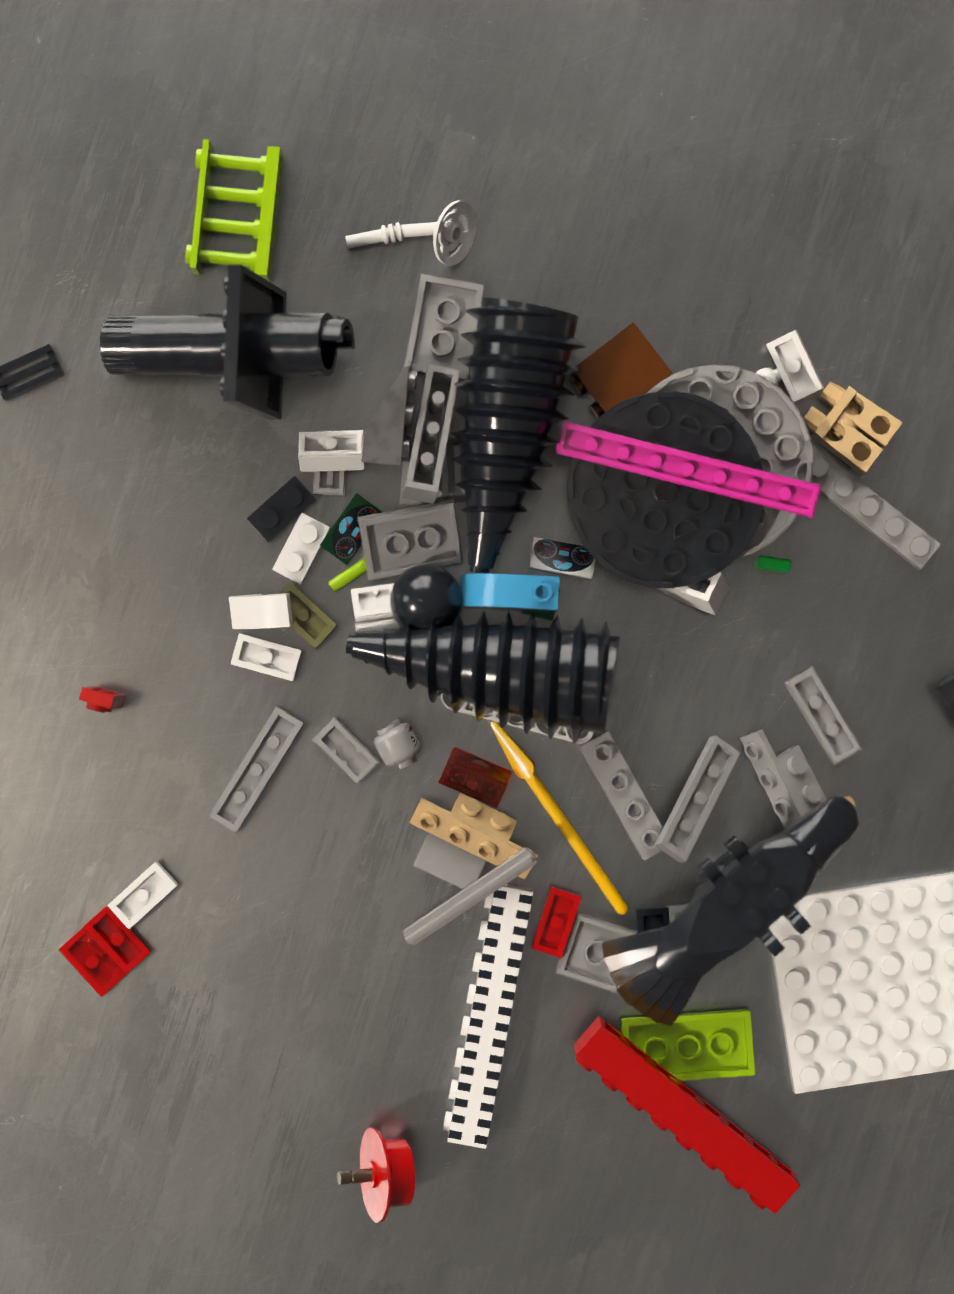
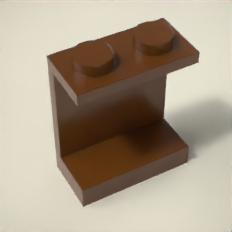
M633 322L580 362L576 367L581 372L570 374L573 377L570 383L580 396L586 394L593 403L589 406L591 411L599 419L604 413L620 402L636 395L648 393L654 386L670 377L673 373Z

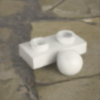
M797 330L766 344L777 368L774 370L762 368L756 374L765 377L777 386L779 381L783 380L794 403L824 389Z

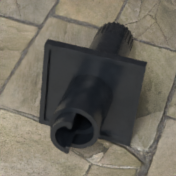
M228 265V275L224 279L227 307L223 313L108 316L104 320L100 332V354L104 367L110 374L223 376L220 380V392L224 402L269 420H281L283 377H329L333 374L336 366L338 349H355L353 327L348 319L337 316V319H333L330 313H286V292L243 265Z

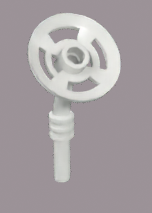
M458 200L450 203L443 210L437 222L400 225L399 222H396L395 226L388 224V228H386L385 225H382L381 229L345 236L347 247L350 249L384 242L386 245L389 244V240L392 243H396V239L401 242L404 237L434 235L433 246L437 259L445 265L452 266L460 263L469 253L476 235L477 220L473 207L465 201ZM462 213L465 218V231H463L459 216ZM461 243L458 249L454 253L449 255V251L454 250L458 246V244Z

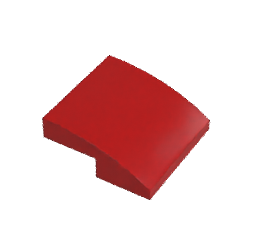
M108 906L103 908L58 949L100 997L104 996L151 953L132 930L128 929Z

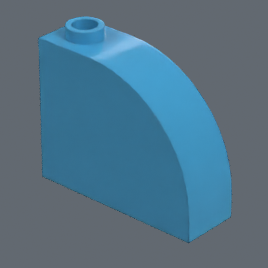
M488 573L462 574L460 577L462 608L555 613L558 610L560 577Z

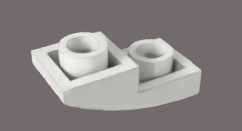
M290 593L229 597L233 629L278 628L293 625Z

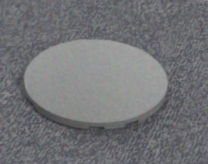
M729 365L699 366L673 374L648 392H685L714 402L730 413L751 437L760 456L763 471L809 483L812 482L814 460L811 437L807 425L794 402L784 391L765 377L740 367ZM661 481L656 487V493L659 498L668 500L675 494V486L672 482ZM763 506L758 527L749 544L738 558L752 554L775 541L794 522L798 514Z

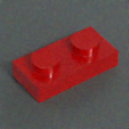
M91 686L82 687L78 700L88 702L86 708L105 713L112 712V709L122 708L126 695Z
M550 886L531 943V949L562 958L582 898L581 895Z

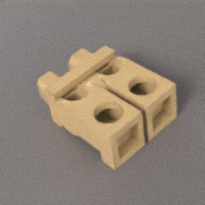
M829 382L819 395V398L832 407L827 415H824L812 406L803 419L808 430L813 433L811 438L848 464L851 470L861 477L868 471L882 452V448L887 445L903 422L857 393L852 387L849 386L845 390L841 386Z

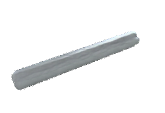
M528 848L522 849L405 928L403 935L407 943L412 945L418 944L537 863L534 852Z

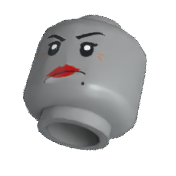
M396 719L376 731L378 736L374 739V745L385 765H398L400 769H403L417 761L415 755L421 750L422 745L410 723H401L399 719Z

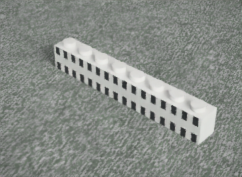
M505 884L485 898L484 908L490 910L488 920H481L478 940L484 941L482 953L475 952L472 971L478 972L476 985L469 984L466 1003L472 1004L470 1017L463 1016L460 1035L466 1036L464 1048H457L454 1067L460 1068L458 1080L452 1079L448 1099L454 1100L452 1112L446 1111L442 1130L448 1131V1142L483 1149H486L534 893L532 888Z

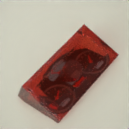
M454 747L438 783L497 808L512 772Z

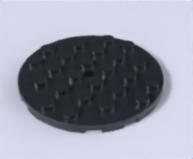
M657 391L636 395L613 406L590 427L763 471L756 446L742 425L719 405L690 393ZM572 458L567 481V498L571 520L581 542L590 554L608 571L624 580L641 586L652 588L684 587L702 582L718 574L738 558L747 547L758 527L763 512V505L673 483L675 486L673 497L663 500L658 497L656 487L664 480Z

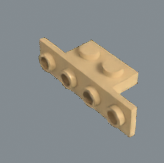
M461 792L455 800L451 811L421 798L409 822L496 866H499L524 849L509 841L517 823L516 819ZM531 868L520 874L518 877L525 880Z

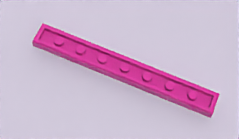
M563 421L558 440L560 443L557 444L555 452L810 518L814 516L821 490V485Z

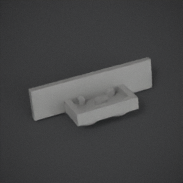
M763 729L739 738L744 747L745 754L750 759L759 777V781L767 792L774 811L779 816L785 829L807 812L826 801L799 745L793 746L776 756Z

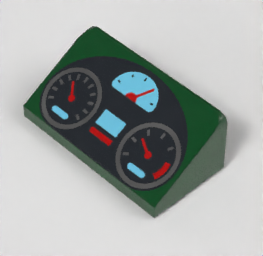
M356 493L321 542L320 547L348 565L362 545L358 517L382 513V511Z

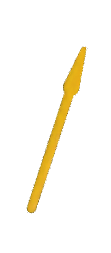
M492 721L491 727L514 773L519 778L525 779L616 912L620 915L626 914L628 912V905L535 773L536 767L533 760L497 722Z

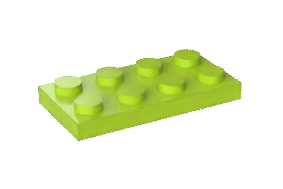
M749 1009L682 1013L672 1026L662 1023L657 1024L648 1016L621 1018L622 1034L680 1081L755 1075L751 1011Z

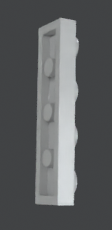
M275 707L211 811L210 818L231 831L238 832L303 727V721L282 708Z
M716 735L709 737L655 843V846L679 863L687 861L740 755L739 751Z

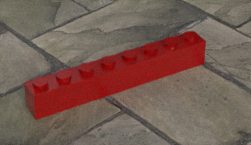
M600 1016L595 1019L574 1044L577 1056L576 1061L585 1070L591 1072L593 1069L602 1076L601 1081L614 1092L617 1089L627 1096L626 1101L639 1112L642 1109L651 1115V1121L662 1131L669 1129L676 1135V1141L688 1151L694 1149L701 1155V1161L714 1171L718 1168L725 1174L724 1178L732 1187L737 1190L743 1188L750 1194L749 1198L760 1209L764 1210L767 1207L776 1214L801 1186L793 1170Z

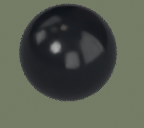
M431 564L417 565L404 571L395 581L390 594L391 611L395 620L403 629H407L408 624L411 629L429 628L433 619L438 627L452 625L458 612L461 613L462 591L457 580L447 570Z

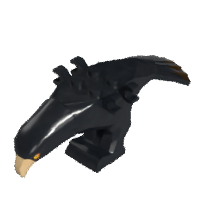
M851 796L830 797L786 829L780 831V833L757 843L750 849L742 840L740 841L733 835L724 843L729 851L721 855L715 862L707 857L698 865L702 873L698 876V883L700 885L694 890V898L668 926L604 941L602 943L603 960L610 971V976L617 987L618 993L628 1005H632L641 1014L647 1015L657 1024L662 1023L672 1026L687 1005L701 977L718 963L740 951L757 937L774 957L785 949L768 929L780 917L784 916L800 935L808 930L811 925L794 906L807 895L817 875L823 872L858 828L859 821L854 799Z

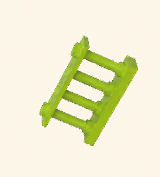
M203 139L202 149H197L195 165L196 169H200L193 239L192 245H187L186 264H190V269L196 275H201L202 262L222 265H243L244 267H250L251 271H254V273L270 282L283 165L281 147L267 146V155H262L261 159L213 154L214 148L210 140ZM212 167L260 172V175L264 176L263 188L258 187V190L210 186ZM208 199L255 203L257 207H261L260 220L255 219L254 222L207 218ZM205 231L253 235V239H258L257 251H252L251 254L204 250Z

